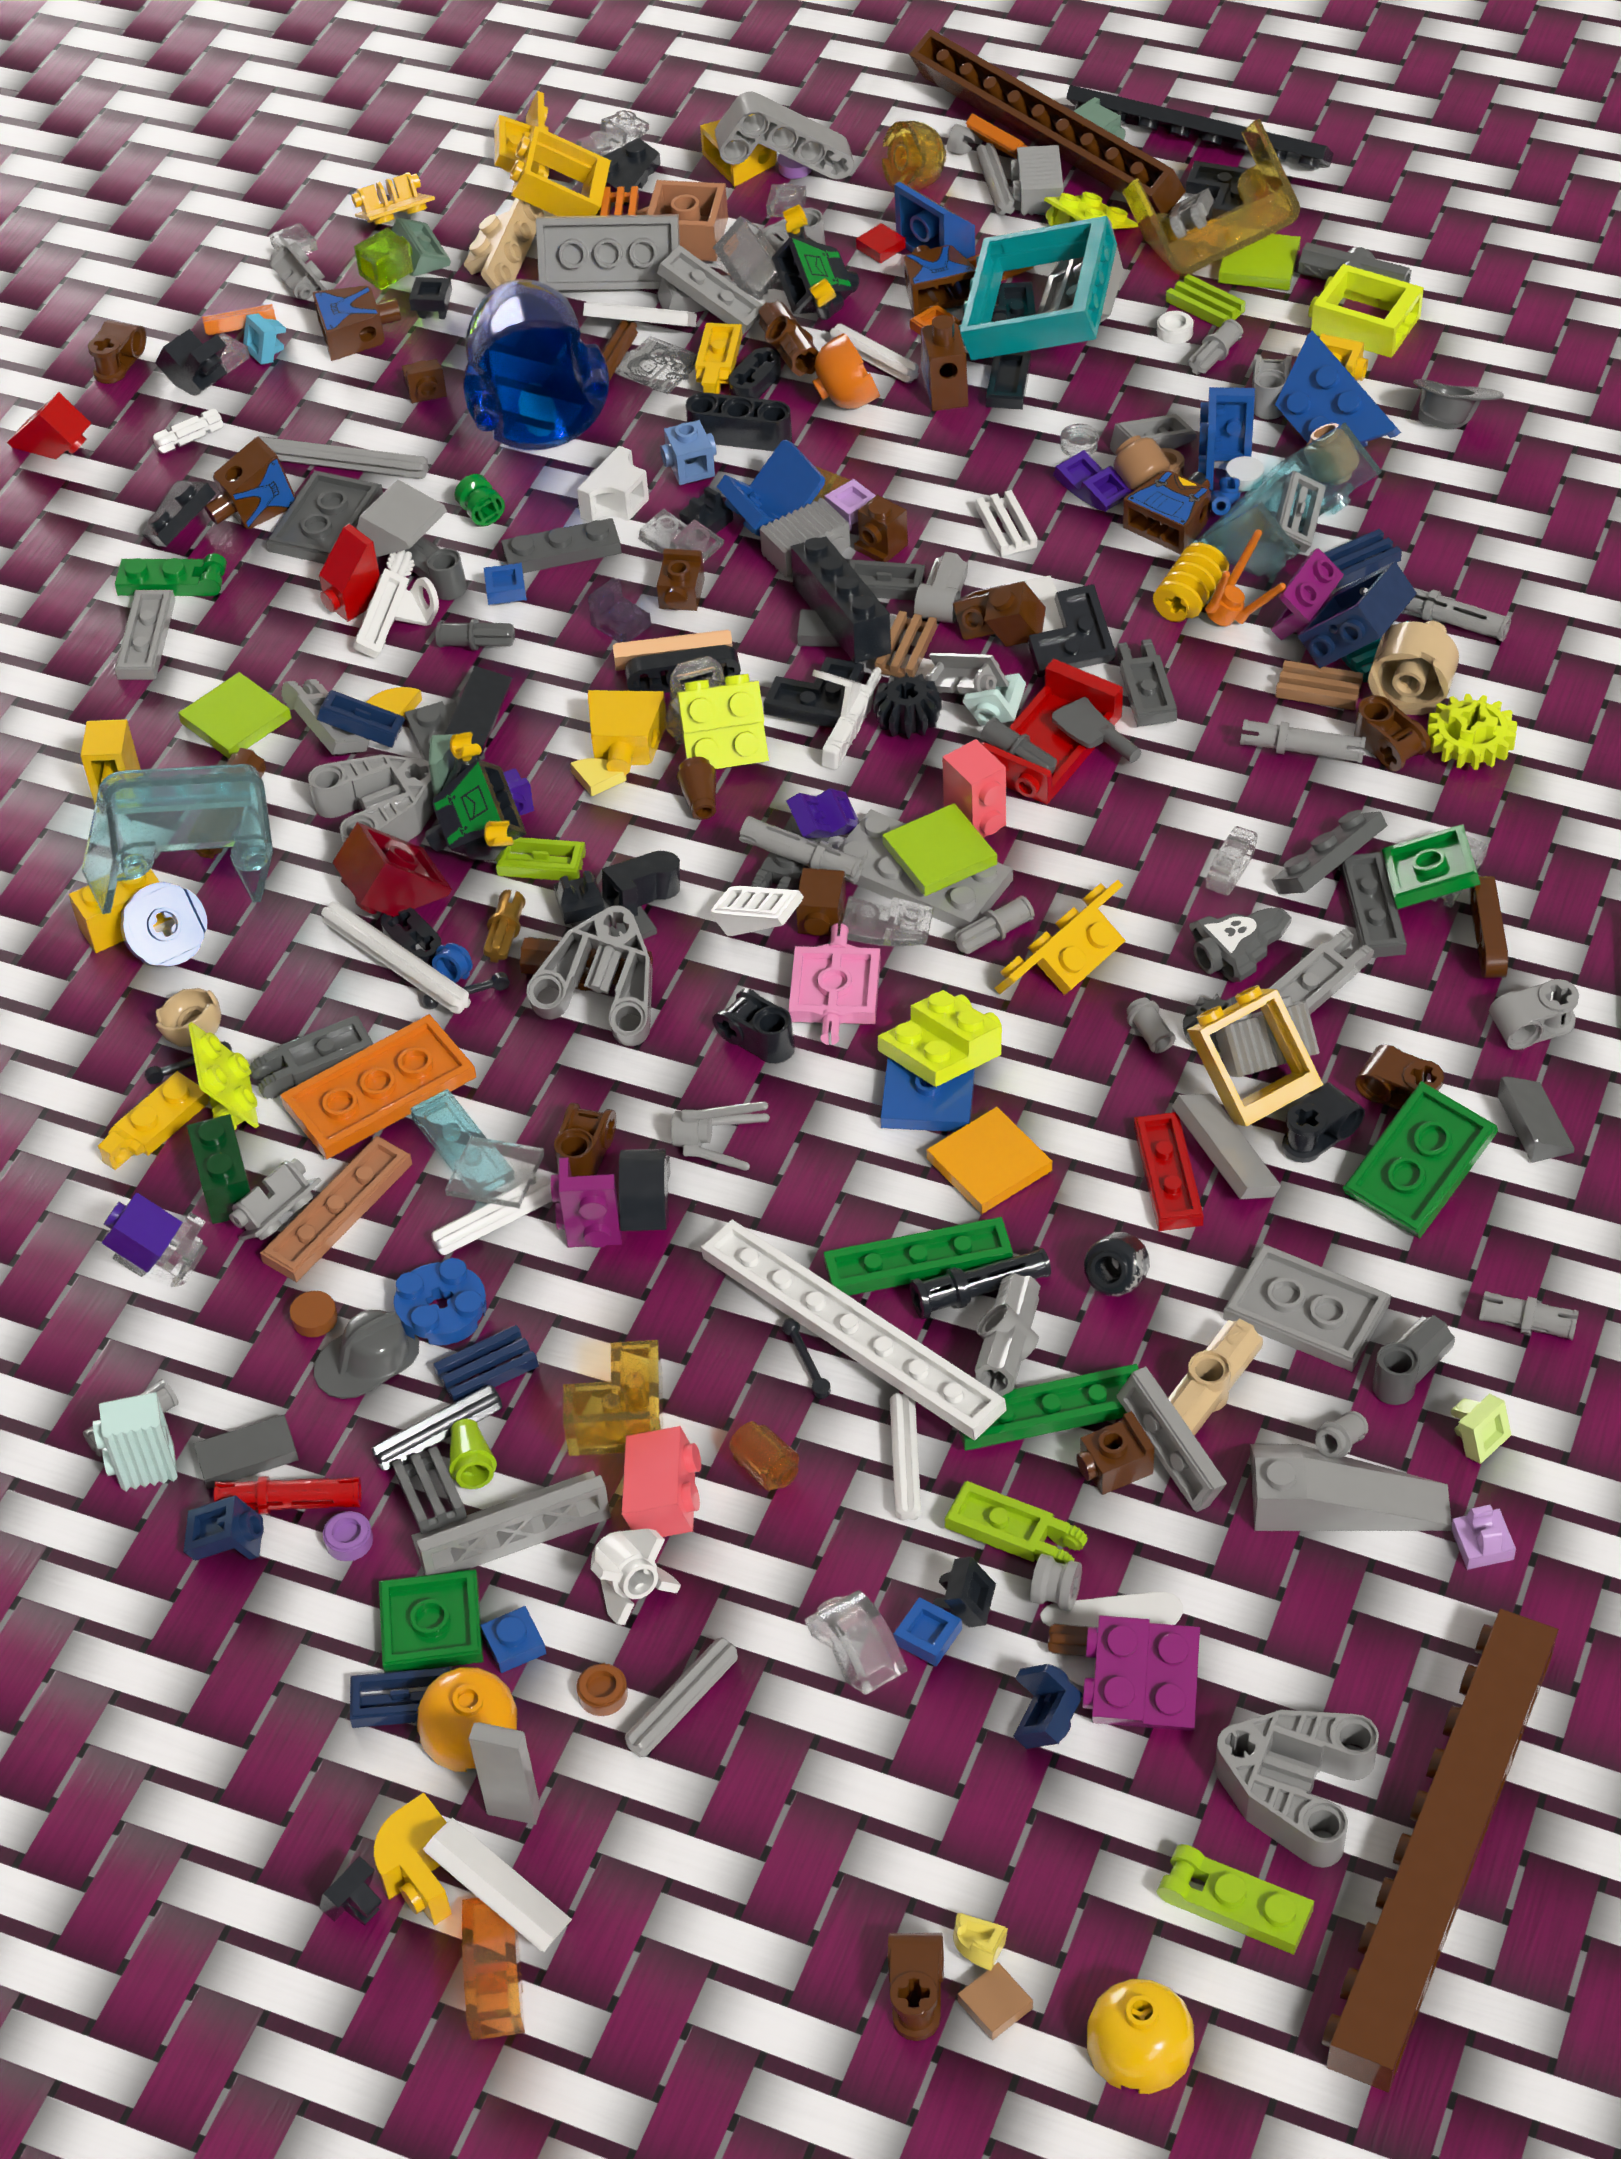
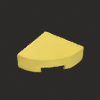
M587 758L570 763L572 774L591 797L627 781L626 775L624 776L623 772L607 770L606 759Z
M958 1913L953 1932V1941L958 1951L966 1959L991 1971L1005 1945L1008 1928Z

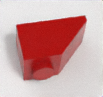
M58 392L29 417L7 443L12 448L56 460L65 451L72 455L87 440L82 434L92 423Z
M350 523L343 527L319 573L322 603L327 610L332 613L336 612L349 622L367 610L380 578L374 542Z

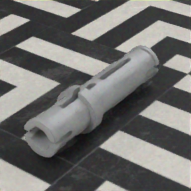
M1414 588L1417 594L1404 609L1422 615L1423 620L1432 621L1436 619L1499 639L1502 642L1505 640L1511 624L1510 616H1503L1443 597L1440 591L1434 589L1431 592Z
M1244 719L1242 730L1259 733L1258 736L1241 734L1240 745L1273 748L1276 749L1278 754H1285L1286 750L1356 761L1358 763H1362L1364 752L1347 749L1348 746L1365 748L1366 737L1363 736L1356 737L1289 727L1288 722H1281L1280 725L1249 721L1248 719Z
M751 816L745 819L740 831L739 841L765 849L768 852L794 860L812 869L845 871V881L854 885L859 880L864 867V859L834 849L829 842L822 840L818 843L764 823Z

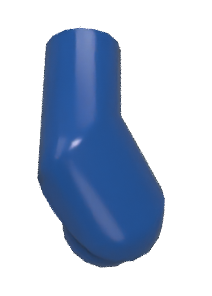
M1222 477L1219 481L1220 489L1211 492L1210 508L1216 515L1222 516L1227 514L1231 505L1239 500L1241 492L1239 491L1240 480L1238 478Z

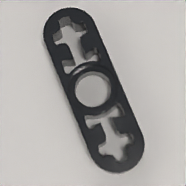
M728 645L639 656L630 660L625 666L626 682L630 691H664V693L685 690L684 683L699 680H709V687L725 685L724 677L740 675L741 672L738 653L733 647ZM725 663V666L719 667V664ZM700 665H704L705 670H701ZM679 666H690L693 668L691 672L685 675L673 673V670ZM665 670V675L661 676L660 671ZM647 674V677L640 678V675Z

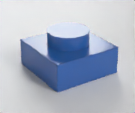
M522 563L484 568L488 605L527 600Z
M919 1597L893 1633L894 1645L937 1666L961 1632L962 1619Z
M526 1606L480 1625L482 1636L500 1673L547 1654L545 1644Z

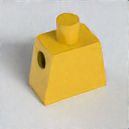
M720 120L700 125L703 155L734 187L775 166L777 152L759 143L744 162L734 165L724 162L720 156L715 137V129Z
M588 690L594 758L606 759L608 771L623 772L624 776L630 772L631 765H648L652 763L667 725L664 691Z

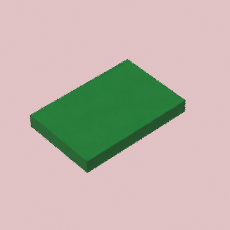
M1421 1081L1343 1187L1344 1192L1420 1239L1498 1133L1497 1125Z

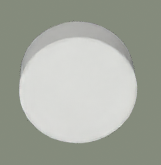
M1169 311L1162 314L1157 320V336L1166 343L1181 344L1191 339L1193 335V319L1184 312Z
M1237 457L1228 462L1226 477H1235L1240 480L1239 491H1252L1263 483L1264 465L1253 457Z

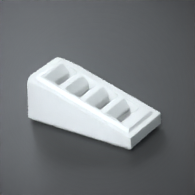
M748 886L729 887L712 908L711 915L727 936H735L784 925L802 902L804 896L798 890Z

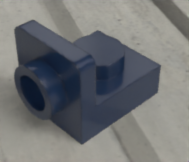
M236 1495L189 1510L183 1552L196 1561L235 1548L249 1560L260 1556L261 1539L264 1533L263 1518Z

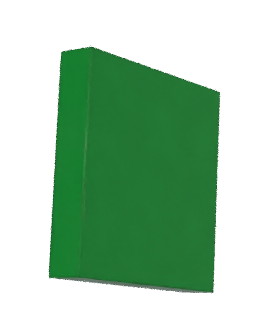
M1464 825L1451 827L1381 849L1397 909L1481 884Z
M476 1569L379 1581L384 1673L484 1662L482 1631L480 1627L479 1585Z

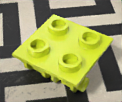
M1083 192L1082 195L1078 196L1061 193L1059 197L1044 198V201L1052 205L1046 212V219L1050 226L1102 216L1109 218L1113 229L1135 228L1139 226L1138 223L1127 217L1128 213L1125 210L1103 204L1102 198L1094 193Z
M189 1023L199 1088L210 1096L213 1118L230 1114L235 1130L237 1125L244 1121L256 1129L259 1127L255 1108L257 1107V1099L252 1092L249 1076L251 1070L248 1061L240 1053H234L221 1044L213 1033H206L194 1023Z

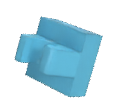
M259 313L246 315L243 348L260 364L272 363L274 354L284 349V344L276 338V335L285 333L286 327L278 320L263 318Z

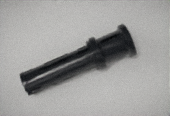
M1038 1248L1036 1251L964 1272L960 1268L953 1267L947 1269L946 1275L929 1280L912 1279L909 1286L913 1305L921 1319L929 1318L933 1311L955 1305L960 1309L966 1307L973 1297L999 1290L1002 1279L1013 1273L1020 1276H1031L1034 1279L1050 1276V1261L1046 1251L1043 1248Z

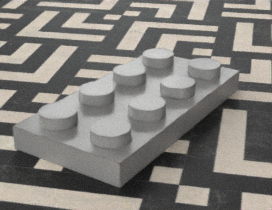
M679 214L537 217L539 291L659 289L662 279L657 274L659 265L680 245Z
M872 809L869 810L837 849L848 855L864 859V867L856 885L959 929H963L983 918V913L991 909L1013 881V868L997 862V865L924 896L883 845L882 834L903 826L905 823Z

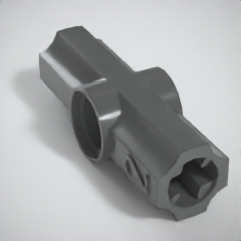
M1309 242L1305 244L1302 250L1298 272L1326 281L1330 276L1334 277L1342 264L1410 283L1412 272L1409 267L1377 260L1369 250L1362 247H1354L1345 252Z

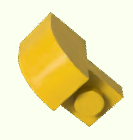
M422 1793L395 1811L383 1823L375 1839L374 1860L387 1898L390 1900L401 1892L410 1909L415 1914L423 1910L435 1926L452 1913L446 1891L432 1873L433 1870L441 1865L425 1853L423 1848L447 1822L426 1794Z

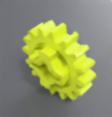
M1465 694L1464 701H1459L1454 696L1449 697L1448 706L1438 703L1436 705V712L1429 714L1427 733L1432 742L1431 751L1432 753L1442 751L1441 761L1447 762L1452 758L1457 760V768H1461L1465 763H1471L1472 768L1478 770L1480 762H1485L1488 766L1493 767L1495 766L1496 757L1506 760L1508 750H1514L1517 722L1512 721L1513 712L1511 710L1501 711L1502 702L1500 701L1488 704L1487 696L1482 695L1479 700H1473L1470 694Z

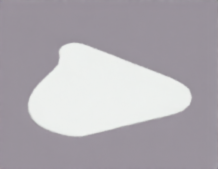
M1148 1592L1076 1600L1071 1611L1060 1609L1057 1603L1046 1606L1040 1616L1042 1622L1049 1627L1054 1623L1098 1627L1099 1615L1150 1619V1623L1176 1625L1183 1614V1604L1173 1593ZM1057 1654L1061 1669L1067 1674L1069 1680L1075 1684L1084 1687L1085 1678H1095L1096 1658Z

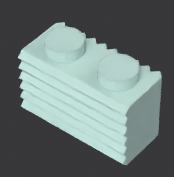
M157 1392L99 1403L100 1420L93 1421V1432L97 1448L102 1449L107 1475H117L121 1489L126 1492L130 1487L137 1489L141 1485L146 1488L149 1483L155 1486L159 1481L164 1484L168 1479L174 1482L178 1477L174 1443Z

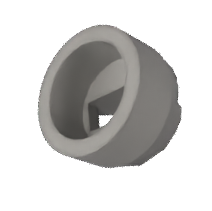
M955 124L947 141V150L956 154L970 152L972 147L968 145V142L975 143L973 132L967 127Z

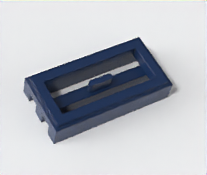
M1377 529L1331 549L1324 554L1344 574L1336 586L1338 589L1394 561L1396 563L1401 561L1402 550L1398 546L1393 548V541L1389 537L1383 539L1384 532Z
M330 690L319 710L317 720L393 748L395 740H397L402 730L405 718Z
M517 1325L433 1363L435 1374L453 1403L487 1385L496 1387L539 1367L537 1356L533 1351H530L529 1344L525 1338H522L521 1331ZM519 1354L521 1355L520 1357H518V1358H516V1359H514V1360H512V1361H509V1362H507V1363H505V1364H503V1365H501V1366H499V1367L496 1368V1365H498V1364H500V1363H502V1362H504V1361H506V1360H508V1359H510V1358H513V1357H515V1356H517V1355H519ZM476 1374H479V1376H477V1377H475V1378H473V1379H471V1380H469V1381H467V1382H465V1383H463V1384H460V1385H458V1386H455V1384H457V1383H459V1382H461V1381H463V1380H466V1379H468V1378H470V1377H472V1376H474V1375H476Z
M450 1667L350 1676V1722L352 1728L417 1722L418 1706L425 1691L410 1692L409 1689L405 1688L427 1687L442 1673L450 1671ZM393 1690L390 1691V1694L361 1696V1692Z

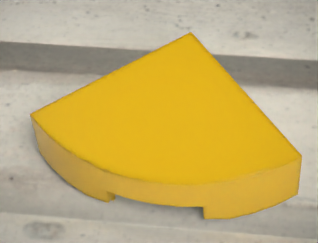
M396 687L375 694L366 703L401 715L406 719L405 712L414 710L422 701L421 690L416 688Z

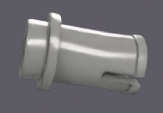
M1143 997L1133 1001L1128 1006V1024L1132 1028L1138 1029L1152 1052H1164L1174 1044L1176 1037L1159 1015V1006L1156 1002Z
M1349 1411L1336 1421L1323 1423L1316 1432L1317 1449L1326 1457L1338 1459L1345 1457L1351 1451L1352 1445L1364 1439L1365 1436L1363 1434L1368 1433L1369 1429L1366 1419L1356 1411Z

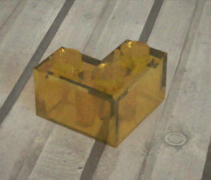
M658 1340L611 1343L610 1382L563 1384V1426L569 1456L625 1453L626 1436L663 1429V1372Z

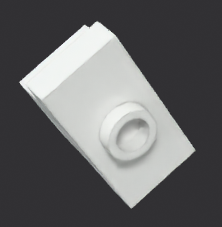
M618 446L577 488L580 518L592 522L602 517L614 516L629 521L649 500L646 470L633 465L632 451L630 449Z

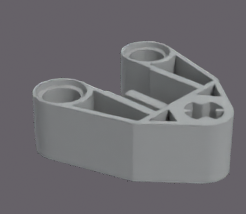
M382 754L319 765L308 776L314 808L320 816L335 818L357 809H363V811L349 816L341 823L340 833L343 844L357 822L409 842L421 833L434 813L432 805L434 792L429 761L424 759Z
M611 906L570 929L529 981L527 996L532 1009L538 1016L550 1020L559 1018L567 1010L575 987L578 988L592 949L597 951L584 986L593 989L597 993H609L621 958L626 959L615 989L616 995L609 1011L608 1020L613 1036L619 1043L624 1046H636L644 1042L650 1032L653 968L634 915L623 906ZM617 923L624 924L625 934L619 931L620 936L614 937L611 935L610 927L612 925L617 929ZM551 987L559 990V996L554 1002L542 1004L537 1001L538 994L543 989ZM632 1014L640 1017L641 1022L639 1026L632 1031H623L618 1027L620 1019L625 1015Z
M1279 1710L1229 1725L1223 1729L1217 1741L1215 1772L1217 1778L1247 1822L1312 1866L1329 1867L1337 1863L1343 1856L1348 1820L1340 1806L1331 1801L1310 1795L1317 1772L1320 1773L1322 1771L1353 1781L1367 1777L1374 1769L1379 1733L1376 1725L1363 1715ZM1355 1744L1362 1747L1363 1750H1350L1344 1745ZM1316 1830H1324L1331 1833L1333 1836L1329 1838H1320L1314 1835L1312 1832Z

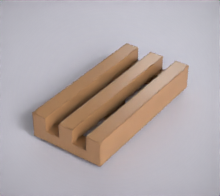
M899 611L890 629L891 654L877 657L875 668H881V674L893 675L901 678L907 672L909 677H915L937 629V618L929 617L927 622L922 621V615L914 614L912 619L907 618V612ZM907 629L906 632H905V634H904V637H903V639H902V641H901V643H900V645H899V647H898V649H897V652H896V654H895V656H894V658H893V660H892V662H891V664H890V666H889L888 664H889L890 659H891V657H892V655H893V653H894V651H895V649H896V647H897V645H898V642H899V640H900V638H901V636H902L904 630ZM916 632H922L906 668H900L909 652Z
M1284 660L1283 669L1276 686V698L1355 710L1363 683V673L1329 667L1319 668L1317 665Z

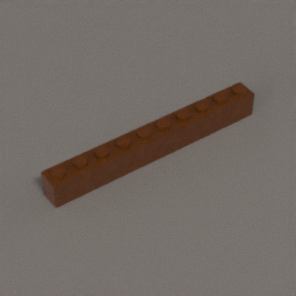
M929 29L910 52L909 56L925 79L1039 146L1059 145L1061 159L1163 219L1185 194L1186 191L1173 168L934 30Z
M1501 1608L1493 1626L1483 1625L1475 1648V1653L1482 1656L1477 1667L1468 1664L1459 1689V1693L1466 1695L1461 1708L1452 1705L1444 1726L1443 1735L1450 1738L1445 1750L1438 1747L1435 1748L1429 1763L1426 1777L1433 1779L1429 1792L1419 1790L1410 1814V1820L1416 1822L1415 1828L1411 1836L1402 1833L1397 1844L1393 1863L1400 1865L1394 1880L1385 1877L1375 1904V1907L1382 1909L1378 1923L1376 1925L1368 1921L1363 1931L1358 1952L1365 1955L1359 1970L1350 1967L1345 1977L1340 1993V1998L1347 2000L1341 2016L1332 2013L1327 2023L1321 2044L1329 2047L1328 2069L1389 2093L1551 1662L1559 1629Z

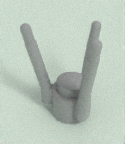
M763 1101L702 1110L675 1111L671 1126L673 1146H684V1156L701 1157L747 1171L750 1168L748 1162L702 1148L701 1146L703 1143L711 1142L712 1126L768 1122L770 1116L766 1113L746 1114L766 1110L768 1103Z

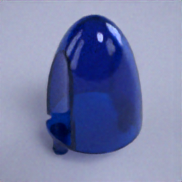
M516 279L496 286L485 295L474 310L466 332L468 363L463 378V389L469 413L475 423H477L478 429L485 432L492 431L494 440L509 447L523 450L554 448L580 436L600 415L609 391V373L602 351L598 345L585 344L580 339V327L570 302L559 291L547 284L530 279Z

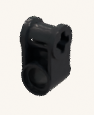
M743 988L736 994V1001L726 1010H719L712 1017L713 1025L723 1039L742 1047L758 1056L764 1062L774 1064L785 1062L795 1052L790 1013L785 1008L764 999L754 990Z
M1330 1082L1324 1083L1310 1096L1288 1110L1286 1123L1289 1131L1283 1137L1281 1146L1283 1153L1289 1159L1296 1162L1306 1163L1316 1160L1335 1144L1349 1138L1359 1128L1365 1116V1109Z

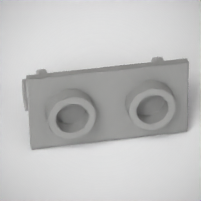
M281 235L279 239L285 246L271 255L270 265L293 291V294L299 299H309L319 287L322 290H327L320 282L325 276L312 260L305 264L310 259L296 242L290 246Z
M930 653L929 655L935 667L931 673L926 675L925 681H935V686L939 693H954L956 688L959 693H973L995 689L996 686L1008 687L1009 685L993 655Z
M294 1158L291 1162L284 1161L278 1168L262 1181L272 1194L271 1196L267 1197L261 1188L257 1186L232 1206L233 1212L229 1215L230 1220L238 1228L244 1226L247 1229L238 1238L246 1240L258 1237L260 1240H263L273 1234L282 1225L279 1218L289 1209L295 1212L306 1205L313 1198V1194L310 1191L322 1180L320 1178L306 1180L303 1176L306 1169L298 1159Z

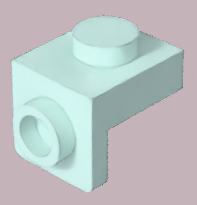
M1019 673L1005 675L1009 683L1008 687L996 686L995 689L965 694L963 703L980 726L986 725L992 717H996L1001 723L1015 721L1026 686V682Z

